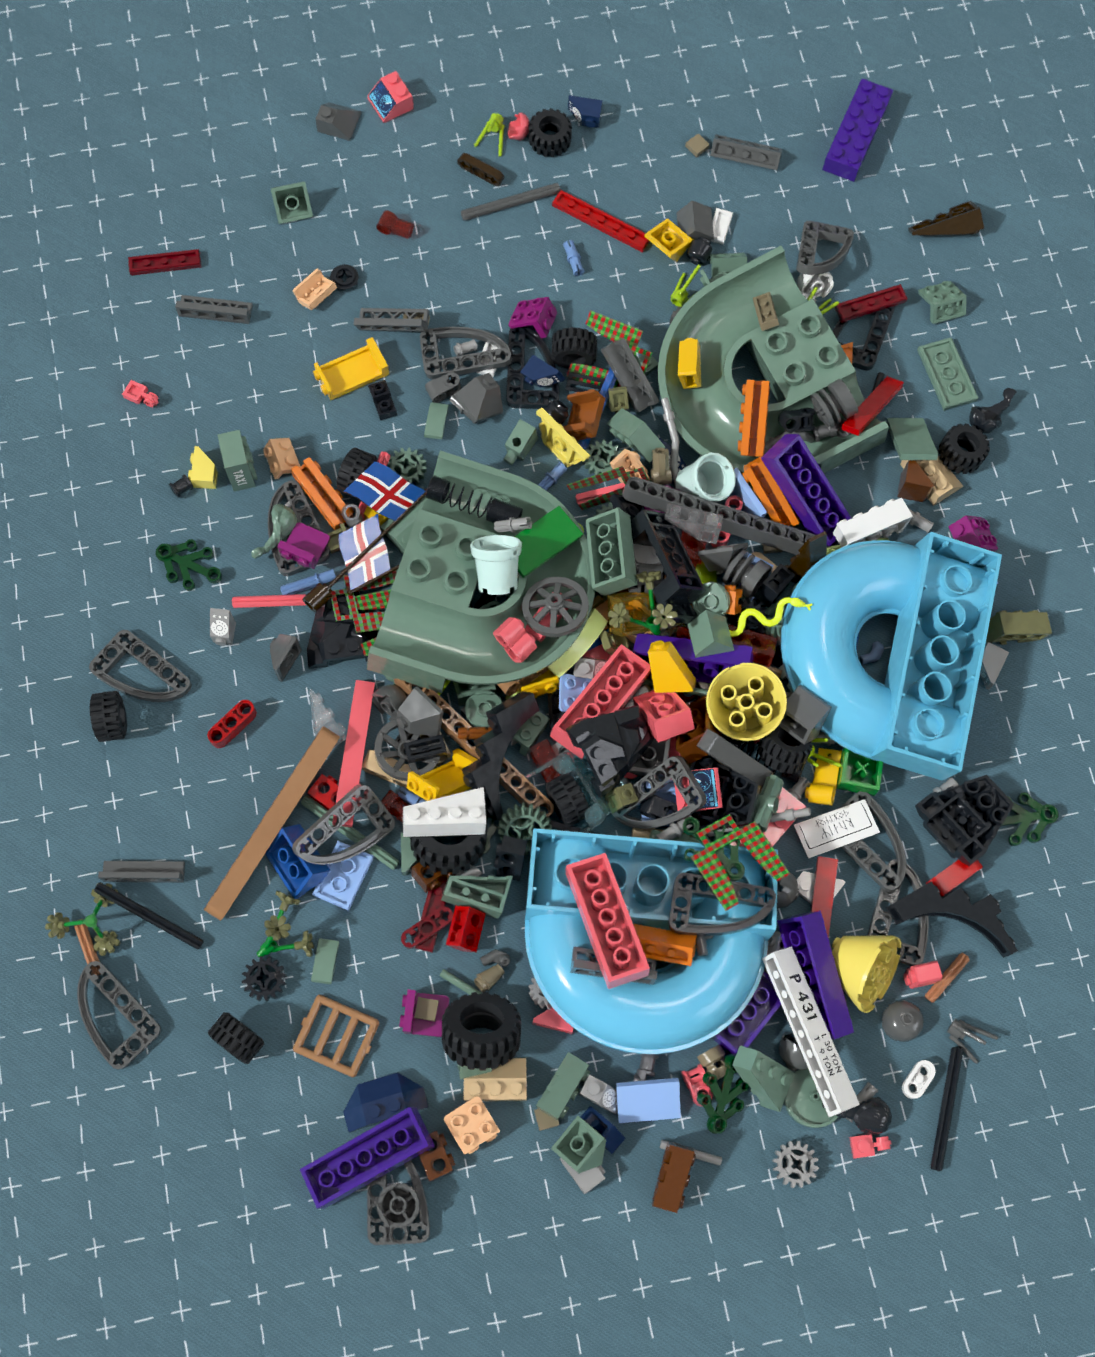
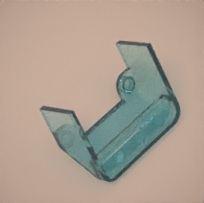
M568 749L525 775L529 778L553 765L558 773H569L573 776L589 805L585 812V819L588 824L576 832L588 833L600 825L611 813L605 795L601 798L598 797L590 781L594 776L584 759L581 760Z

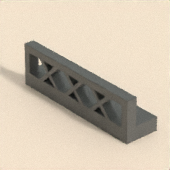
M715 134L710 156L777 170L782 148Z
M182 295L181 300L176 301L175 306L180 317L243 324L250 323L253 307L250 302Z
M361 308L360 318H354V326L363 331L427 332L429 310ZM372 313L375 317L365 318V314ZM384 314H390V316H391V318H381V317H382ZM401 314H406L409 317L407 319H398ZM418 314H424L423 319L414 318Z
M625 338L614 340L601 349L621 387L626 386L628 400L636 413L660 402Z
M104 861L103 872L98 873V878L103 882L184 883L185 862Z
M573 947L570 973L603 977L600 966L595 961L597 958L591 956H596L594 950ZM577 953L585 954L590 961L578 960ZM646 958L648 964H650L649 975L632 982L653 985L657 980V971H655L656 960Z

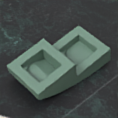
M430 403L424 437L443 439L449 405Z
M319 938L311 982L332 984L339 941Z

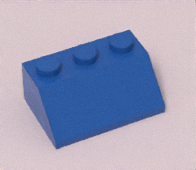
M300 824L283 827L265 853L294 899L299 898L320 884L330 872L327 864L320 865L306 862L293 852V843L305 832ZM301 844V845H300V847H301L300 850L304 852V851L306 850V849L304 848L305 845H304V844ZM316 849L312 855H320V853Z

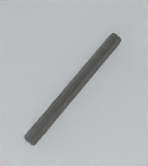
M554 183L461 210V217L463 220H468L554 195L560 192V186L558 183Z

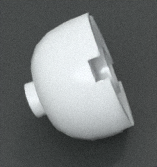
M830 272L818 275L800 273L797 287L806 299L813 289L817 287L818 290L812 298L814 301H817L816 297L821 296L824 298L834 286L833 277Z

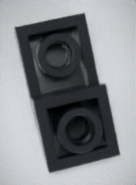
M383 380L368 385L380 420L398 415L386 381Z

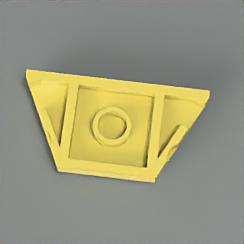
M543 408L536 411L537 416L542 419L539 428L542 433L543 443L566 467L578 464L580 461H585L590 457L577 443L576 439L570 436L564 427L557 423Z

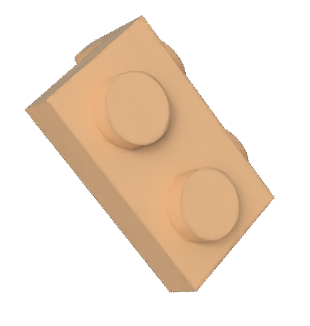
M316 269L293 289V293L299 304L313 310L326 297L330 296L337 286L333 281L325 278L321 270Z
M290 438L269 439L264 447V456L268 460L270 471L275 479H279L282 474L292 473L291 468L296 465L300 467Z
M624 449L610 462L612 469L623 466L626 472L643 467L650 480L647 474L648 470L642 465L641 458L635 451ZM639 472L629 474L630 477L641 478ZM619 477L620 483H624L622 478Z

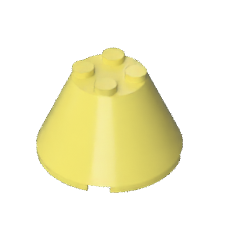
M740 663L739 665L724 669L714 678L707 692L706 705L712 723L721 733L739 741H754L769 735L779 726L786 712L787 698L782 682L771 670L754 663Z
M843 936L842 938L836 937L833 941L832 954L835 959L842 989L856 1007L864 1013H868L875 1008L873 1003L877 998L880 1000L883 998L895 975L900 955H897V947L901 948V941L896 936Z

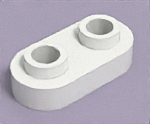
M922 1060L914 1065L902 1084V1091L906 1097L916 1099L923 1095L936 1072L931 1062ZM921 1068L926 1069V1075L921 1074ZM911 1084L915 1086L914 1092L909 1090Z

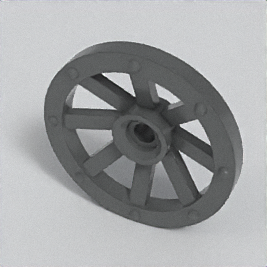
M549 577L536 582L528 589L523 598L522 611L527 625L533 631L547 637H561L573 633L583 625L588 616L589 602L585 590L577 582L565 577ZM555 586L551 594L544 590L545 588ZM561 586L571 589L566 593L560 594ZM537 593L545 598L543 600L532 601V599ZM578 595L582 604L566 600ZM544 607L534 618L531 616V608ZM565 607L580 611L575 620L565 610ZM548 613L551 614L550 627L539 624ZM561 614L568 625L556 628L557 615Z
M396 719L382 727L375 740L374 753L378 765L387 775L398 780L407 781L408 772L399 771L402 765L408 762L404 743L418 740L420 734H413L411 740H407L405 729L398 725ZM398 728L401 743H398L387 734ZM383 740L398 751L382 752ZM440 742L410 748V750L419 749L424 746L440 744ZM440 756L422 760V762L428 763V765L421 770L417 769L415 762L408 764L411 771L421 776L436 768ZM399 757L394 767L390 766L385 760L386 758Z

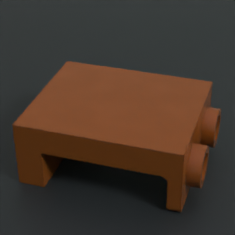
M595 389L568 395L567 399L572 402L573 406L568 425L563 426L565 431L570 436H573L576 441L596 437L605 397Z

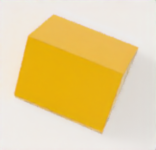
M668 218L645 233V237L675 262L679 260L693 241L691 237Z

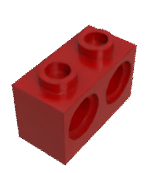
M321 774L307 793L312 799L329 810L336 804L338 781L330 775L326 777ZM323 786L330 787L327 793H321L320 789Z
M455 906L446 945L460 951L476 953L486 913L469 906Z

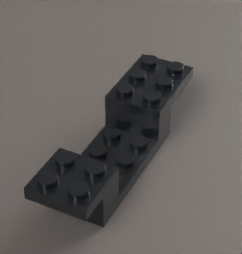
M614 493L609 498L613 509L618 507L630 515L633 544L654 547L656 556L659 558L667 575L653 589L656 601L659 604H663L664 608L667 604L673 606L671 612L676 611L678 614L673 619L676 623L689 624L697 617L691 604L706 590L669 514L645 510L644 506L627 501L623 495Z

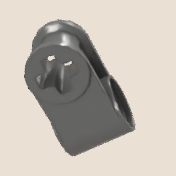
M450 372L426 383L425 388L432 402L439 403L461 389L458 374Z

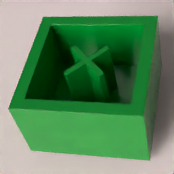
M844 748L840 763L842 767L839 769L836 789L856 793L866 792L871 796H875L880 790L883 762L869 759Z

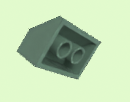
M426 496L385 534L402 554H404L419 509H422ZM388 519L380 526V529L384 531L393 520Z

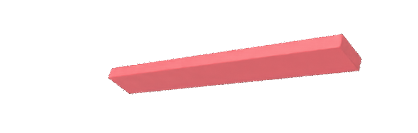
M356 680L336 803L356 785H359L375 682ZM346 802L343 805L345 813L349 812L352 808L351 802ZM335 815L333 816L332 825H335L337 823V817ZM354 815L342 826L352 828Z

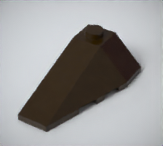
M970 200L949 208L950 212L936 214L934 220L927 219L909 227L908 231L912 235H973L978 233L979 230L984 229L980 208Z
M825 531L809 538L798 550L799 553L790 559L791 565H785L786 568L795 574L791 582L799 583L807 571L826 556L827 534Z

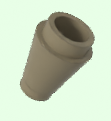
M497 964L477 974L474 982L480 991H489L505 972Z

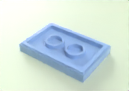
M735 468L736 483L731 496L735 495L742 499L741 511L764 518L767 511L745 481L739 469Z
M337 841L332 853L350 847V845ZM362 852L344 861L327 864L330 872L315 887L312 895L349 911L374 856Z
M678 1078L616 1083L619 1123L681 1118Z

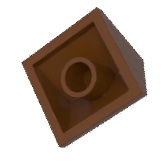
M908 460L901 473L897 497L923 503L932 491L934 484L915 460Z

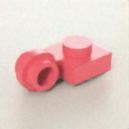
M133 380L129 382L122 393L125 399L140 404L144 399L143 402L151 408L158 404L159 399L152 392L146 394L148 392L147 386Z
M872 1135L849 1137L853 1159L875 1156L874 1147H877L878 1151L891 1149L890 1145H892L888 1136L878 1137L874 1143Z

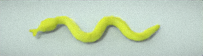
M785 597L778 602L773 619H767L755 608H747L741 612L738 627L735 631H730L731 637H736L743 633L747 617L754 616L764 626L773 627L782 620L786 604L790 603L792 606L799 608L807 607L808 610H811L810 606L812 604L807 605L799 598Z

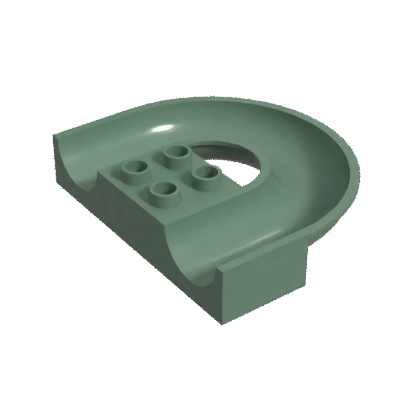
M782 246L725 274L694 294L674 317L664 337L659 355L658 383L661 399H669L671 411H674V422L678 434L701 456L710 452L719 453L729 460L733 469L738 468L741 473L744 472V465L759 458L741 456V452H738V440H742V433H739L740 422H743L744 414H741V403H745V396L737 389L733 381L732 364L737 352L743 345L746 346L765 381H770V390L778 402L768 404L765 442L769 441L770 437L774 438L785 431L778 422V417L783 411L801 408L814 409L810 397L811 394L816 392L819 395L820 389H824L829 394L828 385L837 379H841L848 387L857 407L865 400L857 382L856 370L813 299L808 301L797 287L788 268L785 251ZM770 292L779 325L762 331L753 298ZM687 338L698 339L700 344L701 387L683 389L678 377L679 341H684ZM815 412V415H813L815 427L824 425ZM840 413V418L843 420L846 419ZM875 417L859 436L850 433L843 438L829 436L820 439L819 442L814 440L812 443L806 441L804 443L822 472L826 473L884 443L889 426L886 421L880 422Z
M440 450L433 476L450 481L447 497L452 490L453 484H456L452 493L451 506L457 501L464 486L460 509L466 505L472 490H474L470 502V513L476 507L482 493L479 516L486 509L490 497H492V500L496 498L506 503L508 502V504L519 506L523 509L521 518L529 516L532 524L560 506L583 533L580 525L568 509L542 487L512 473ZM426 498L422 509H419L395 576L378 635L373 646L370 647L367 670L442 693L446 679L467 684L492 685L523 679L548 667L559 659L576 641L592 609L595 590L592 589L588 541L584 533L583 537L523 578L518 573L517 590L514 591L507 601L489 609L470 608L478 585L475 558L471 554L470 544L477 538L484 536L507 535L514 537L523 530H517L514 533L511 531L497 532L494 530V523L486 520L487 511L481 518H478L477 509L469 515L468 505L464 510L460 511L458 507L459 501L451 508L449 499L446 503L441 504ZM549 577H565L581 585L587 594L589 602L588 616L583 625L566 636H546L542 642L536 640L537 648L522 663H515L506 653L504 647L496 640L493 632L509 617L520 619L524 623L525 629L527 623L523 616L522 602L528 589L536 582ZM555 586L545 588L544 590L551 594ZM561 586L560 592L563 594L571 589ZM537 593L532 599V601L543 600L545 598ZM578 595L570 598L572 602L582 604ZM540 607L530 609V614L532 617L535 615V613L539 610ZM570 608L567 610L573 620L580 613V611ZM563 617L557 622L556 628L568 625Z

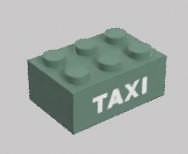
M240 430L218 434L224 468L234 492L256 487L254 480H257V474L253 466L254 460L246 436H242Z

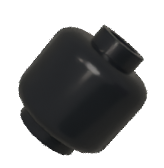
M703 237L693 239L687 251L690 262L695 265L706 263L713 250L711 242Z
M559 400L549 402L544 409L561 425L569 416L568 407Z

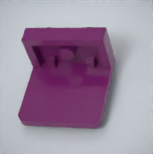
M549 297L523 300L517 304L508 326L510 328L533 325L540 338H545L552 327L557 310Z
M966 515L948 526L955 540L989 551L998 550L997 540L989 530L990 525L982 517Z
M298 522L287 541L281 540L277 547L282 557L297 561L298 564L304 567L315 569L330 541V537L328 534Z
M408 989L407 995L403 994L402 1007H405V1014L400 1017L399 1027L403 1028L404 1034L442 1037V1017L445 1009L449 1006V998L444 995L417 993L416 990ZM418 997L439 1000L435 1022L415 1018Z

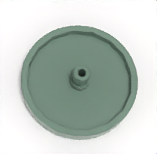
M799 1069L796 1071L784 1101L789 1115L797 1123L809 1128H820L833 1123L838 1117L837 1115L829 1117L826 1109L822 1107V1099L809 1069Z

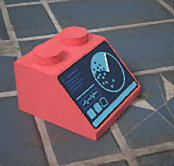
M396 71L382 77L367 96L383 123L414 109L413 97Z
M718 768L691 770L707 797L706 804L696 812L723 808ZM684 777L682 784L686 788H688L690 781L687 777ZM675 785L677 810L679 811L686 807L687 803ZM695 796V803H697V800L699 799L698 796Z

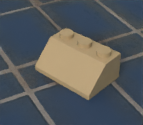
M939 455L937 460H915L934 484L932 491L927 497L933 506L963 487L952 471L943 465V460H940ZM902 460L900 465L905 468L908 460Z
M513 1058L503 1066L501 1064L498 1065V1068L492 1069L491 1072L464 1078V1101L467 1102L475 1096H479L482 1101H527L526 1058Z

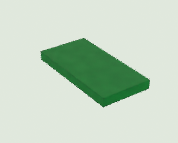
M560 506L534 522L531 529H524L514 536L522 542V551L518 559V573L523 578L583 537L581 530Z

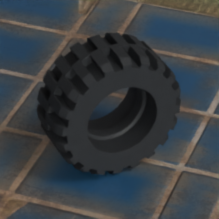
M487 824L485 834L466 835L467 838L464 841L455 845L439 843L432 836L410 837L411 850L414 851L413 855L416 860L420 859V864L424 867L429 866L430 871L436 872L438 870L441 871V874L447 875V872L458 874L459 870L465 872L470 869V864L474 866L484 853Z
M473 992L468 996L466 994L462 995L459 1000L455 999L445 1009L442 1017V1045L448 1057L453 1062L457 1061L459 1066H467L470 1070L476 1068L480 1069V1071H486V1068L496 1069L498 1065L501 1064L503 1066L513 1059L519 1050L521 1016L517 1008L510 1004V1001L505 997L502 999L500 995L495 993L491 995L489 992H483V994ZM475 1028H487L493 1030V1032L479 1034L471 1032L469 1030Z

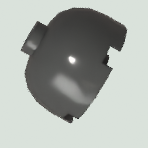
M388 684L380 687L372 694L374 696L372 702L382 715L384 712L391 717L388 720L392 721L397 719V711L408 695L400 687Z
M789 872L790 875L777 881V908L789 906L799 896L798 883L791 872Z
M905 1000L896 1001L888 1005L882 1014V1028L892 1040L908 1042L916 1038L922 1031L924 1025L923 1014L914 1003Z
M785 1032L779 1044V1054L786 1063L785 1066L793 1071L808 1069L796 1038L791 1037L793 1033Z
M394 1183L387 1186L379 1196L377 1204L379 1217L385 1224L392 1227L401 1228L411 1224L417 1218L420 1211L418 1193L413 1187L405 1183Z

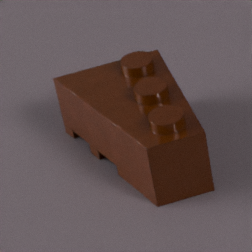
M667 1141L651 1203L652 1206L674 1213L678 1212V1208L682 1209L685 1200L683 1191L685 1187H688L690 1180L689 1170L691 1166L693 1167L696 1156L694 1154L695 1151L691 1147Z

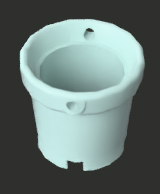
M712 452L699 457L695 463L684 467L683 470L678 472L676 477L677 490L713 502L728 498L733 492L736 483L735 471L729 460L719 453Z
M491 535L472 541L470 549L472 556L475 558L480 592L483 593L484 588L487 589V593L490 595L508 594L513 586L514 591L517 590L518 559L522 551L520 539L507 535Z

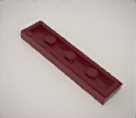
M199 249L128 257L129 273L131 276L201 268Z
M901 284L839 303L835 306V310L840 321L845 322L905 303L908 298Z
M448 879L441 882V885L436 890L428 892L421 920L438 908L446 906V902L441 901ZM444 912L440 913L441 917L438 920L435 917L431 918L436 923L437 928L440 926L438 922L442 920ZM426 922L422 925L421 929L424 933H430L433 930V925ZM418 930L416 936L419 935V938L421 939L423 938V936L419 933ZM438 933L414 949L433 953Z

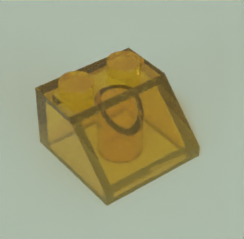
M623 592L607 595L608 613L609 611H614L613 607L615 604L623 603L625 609L629 611L628 615L631 618L646 622L647 618L651 616L649 592ZM608 617L610 634L624 637L650 631L644 626L632 622H625L620 625V628H614L609 624L612 618Z

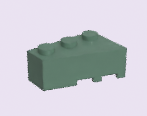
M623 408L606 423L611 428L609 432L615 438L633 448L649 463L652 461V450L660 447L665 448L644 421Z
M449 876L441 901L457 906H469L498 919L502 914L513 876Z
M740 1046L732 1064L742 1080L751 1087L750 1091L758 1097L762 1107L780 1112L795 1073L757 1050Z
M568 1052L541 1099L536 1104V1108L555 1120H558L559 1117L563 1119L569 1109L566 1106L570 1099L574 1101L580 1091L577 1088L579 1082H585L590 1074V1071L587 1070L589 1064Z

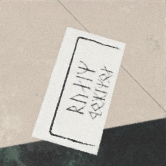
M865 799L794 825L808 858L880 833Z

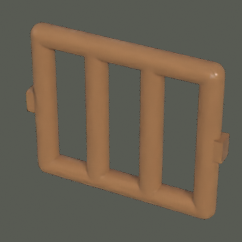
M317 995L307 1018H303L301 1023L302 1029L293 1046V1051L345 1075L355 1077L365 1055L369 1054L371 1050L370 1044L379 1026V1020L323 995ZM323 1004L333 1010L314 1051L303 1047V1044ZM341 1012L350 1016L351 1019L333 1059L321 1055ZM358 1021H362L370 1026L352 1066L348 1067L340 1063Z

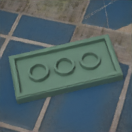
M952 337L918 347L917 351L944 411L978 400L976 391Z
M887 418L888 429L900 460H937L938 452L923 418Z

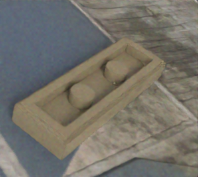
M770 292L754 297L753 302L761 330L764 331L778 326L779 321Z

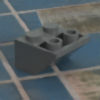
M799 685L787 699L786 712L779 726L805 745L817 738L832 707L805 687Z

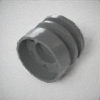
M837 379L828 385L829 394L824 389H820L819 395L815 392L810 396L817 416L829 429L835 426L834 422L837 424L841 423L840 413L846 419L858 413L857 404L850 390L841 379Z
M743 549L727 567L722 582L726 585L731 582V585L736 587L741 584L742 595L750 600L767 579L772 567L762 560L753 565L755 555L752 554L748 557L749 552Z

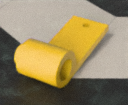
M819 748V755L841 763L842 751ZM817 759L816 763L819 766L815 768L813 784L811 783L810 787H806L805 798L808 799L809 803L833 806L840 767Z

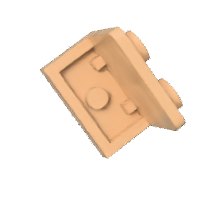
M479 1096L473 1097L444 1116V1122L464 1155L475 1152L480 1148V1144L485 1141H492L498 1136L497 1133L500 1132Z

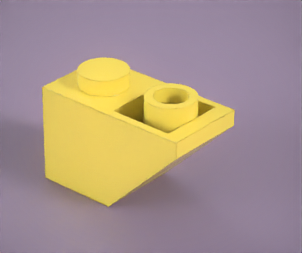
M195 446L194 453H191L190 457L192 470L188 472V479L194 488L216 489L218 476L216 466L198 446Z

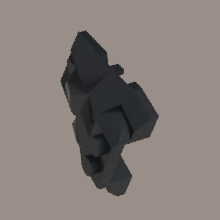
M358 591L354 592L355 596L360 595ZM346 594L336 595L340 615H350ZM330 598L315 613L307 646L308 668L328 667V662L360 657H365L366 662H368V656H364L361 644L376 638L378 630L356 633L353 619L336 621ZM358 610L359 614L369 613L368 610Z
M637 705L615 710L609 714H599L593 718H583L566 729L573 746L582 749L595 776L590 781L600 798L618 786L654 740Z
M703 757L693 762L690 770L718 768L723 807L691 814L692 817L699 821V830L729 814L738 827L752 823L761 786L712 758ZM728 822L724 824L726 829L732 828Z
M988 775L966 781L962 785L951 786L938 793H930L917 803L915 808L919 816L924 820V828L952 858L957 857L962 863L971 866L986 853L991 841L995 838L997 831L1005 821L1014 803Z

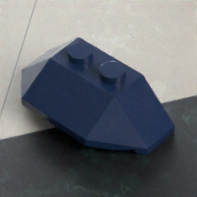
M397 1072L358 1084L343 1113L348 1132L350 1133L382 1123L409 1107H415L420 1111L429 1108L424 1087Z

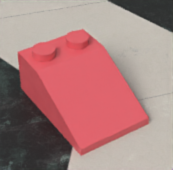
M652 690L633 697L635 705L639 706L650 732L657 742L667 741L674 736L686 734L688 731L695 729L690 708L675 692L655 693Z

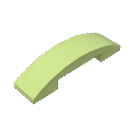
M593 608L576 641L559 659L547 668L560 678L591 647L608 621Z

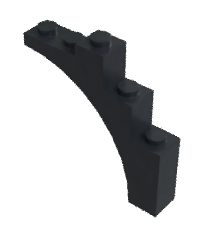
M522 691L486 712L487 722L492 730L474 740L475 751L480 759L461 769L464 775L463 780L468 787L474 789L484 787L485 812L488 818L494 820L502 819L503 810L499 794L500 770L507 748L518 729L530 717L540 711L533 693Z
M931 881L886 907L896 925L922 916L946 917L967 924L980 932L995 946L1003 958L1018 951L1014 940L1006 933L1002 921L996 917L1002 911L999 908L998 901L991 894L974 904L970 903L968 894L962 888L941 898L939 889Z

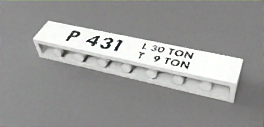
M788 947L775 951L762 958L828 1116H834L860 1105L793 948Z

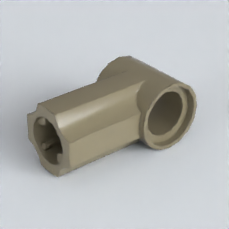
M662 447L652 450L653 469H651V481L660 485L671 484L672 474L669 467V451Z

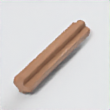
M85 924L75 925L74 928L87 965L92 961L99 962L87 926ZM92 966L93 971L91 975L96 974L100 976L99 969L101 967Z
M964 953L959 954L942 974V980L935 983L925 994V997L930 1002H935L970 961V958Z

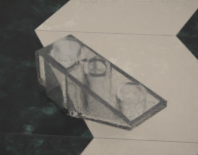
M667 503L664 519L697 540L717 544L723 515Z
M310 689L315 736L325 726L340 736L334 746L336 747L346 740L344 734L346 730L340 722L338 724L333 718L336 716L330 707L326 709L322 704L325 701L320 693L317 692L315 694Z

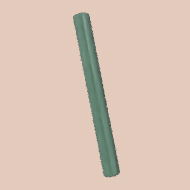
M308 795L301 801L304 807L320 818L328 811V809ZM334 815L330 816L328 819V823L331 826H333L332 822ZM341 826L338 829L339 832L354 843H358L365 838L363 834L353 827ZM376 844L366 850L392 870L399 864L395 857Z

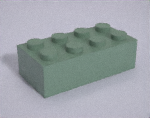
M617 507L586 519L592 589L606 596L638 585L630 515Z

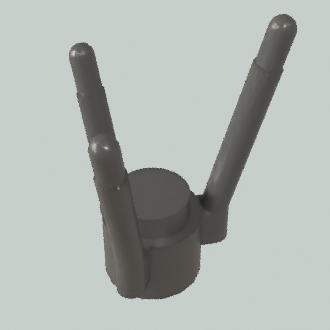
M955 1018L947 1030L951 1034L949 1039L963 1049L964 1053L977 1064L978 1060L958 1038L963 1039L967 1035L986 1045L987 1042L968 1031L969 1029L995 1040L998 1039V1036Z

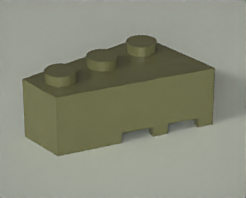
M1003 610L996 612V615L990 618L986 644L988 642H1000V645H1006V641L1017 640L1018 643L1044 639L1052 634L1047 612H1039L1038 610L1030 612L1018 610L1009 613Z

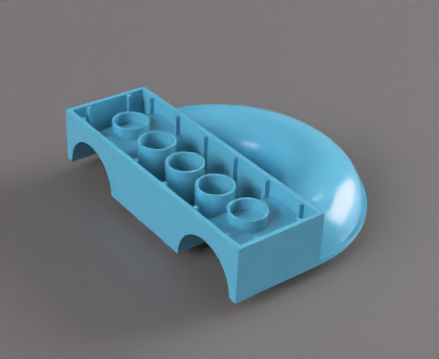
M930 532L915 545L887 540H872L847 545L831 552L812 566L801 578L791 595V598H799L807 605L812 604L810 606L811 610H808L807 607L799 608L792 606L790 603L787 604L781 629V651L785 673L792 691L794 692L799 685H802L832 707L821 731L842 747L856 754L941 781L961 772L1002 554ZM880 614H895L899 616L885 684H882L868 675L862 667L857 655L856 641L861 627L867 620Z
M533 828L525 915V943L530 968L536 983L552 1008L565 1022L591 1040L609 1048L636 1054H664L685 1050L707 1041L729 1026L744 1010L759 985L765 967L762 958L767 956L768 941L776 931L777 881L756 861L746 847H738L739 862L743 864L745 874L740 880L735 882L768 887L775 892L776 901L767 917L749 929L707 939L708 955L698 956L696 948L691 966L671 963L664 968L655 970L657 971V980L653 985L629 982L608 989L603 977L570 973L573 947L593 949L566 877V865L606 853L632 923L670 930L668 921L673 886L677 875L680 873L700 875L695 863L687 862L684 859V853L689 848L695 851H702L705 847L701 843ZM726 845L724 846V854L730 859V849ZM689 852L687 853V856L691 858V856H693V853ZM735 868L731 869V872L733 874L738 873V871ZM682 878V881L679 883H682V887H686L687 884L693 885L692 889L695 890L694 886L697 880L690 884L686 882V879ZM707 882L699 883L701 891L707 892L710 890ZM740 890V896L743 899L751 897L749 890ZM755 891L753 900L756 901L757 897H762L764 902H768L771 898L768 897L767 893H764L763 896H757L758 891ZM692 895L688 924L722 925L735 923L755 915L762 908L737 904L725 911L717 899ZM677 898L675 900V904L679 908L687 906L684 898ZM678 913L676 921H673V923H676L677 928H680L682 924L684 925V923L680 922L682 913ZM577 953L578 960L590 961L585 954Z

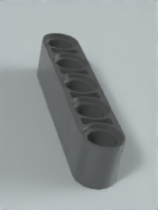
M706 729L697 744L698 748L725 766L759 784L761 789L766 777L772 774V771L709 729Z

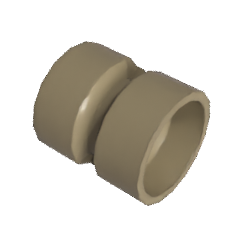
M720 1044L697 1057L702 1067L707 1068L706 1072L716 1075L717 1080L725 1076L727 1068L724 1063V1057L726 1054Z

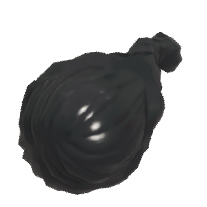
M1006 388L1003 392L1004 400L991 407H972L969 416L971 427L974 425L976 429H981L983 431L982 434H988L994 429L1000 428L1002 423L1000 415L1010 406L1016 391L1012 388Z
M880 1097L867 1099L856 1107L836 1114L837 1117L852 1119L860 1131L864 1132L867 1136L886 1132L892 1120L890 1107Z

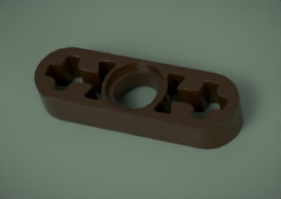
M462 153L457 160L458 165L462 169L494 186H499L504 180V175L501 171L467 153Z

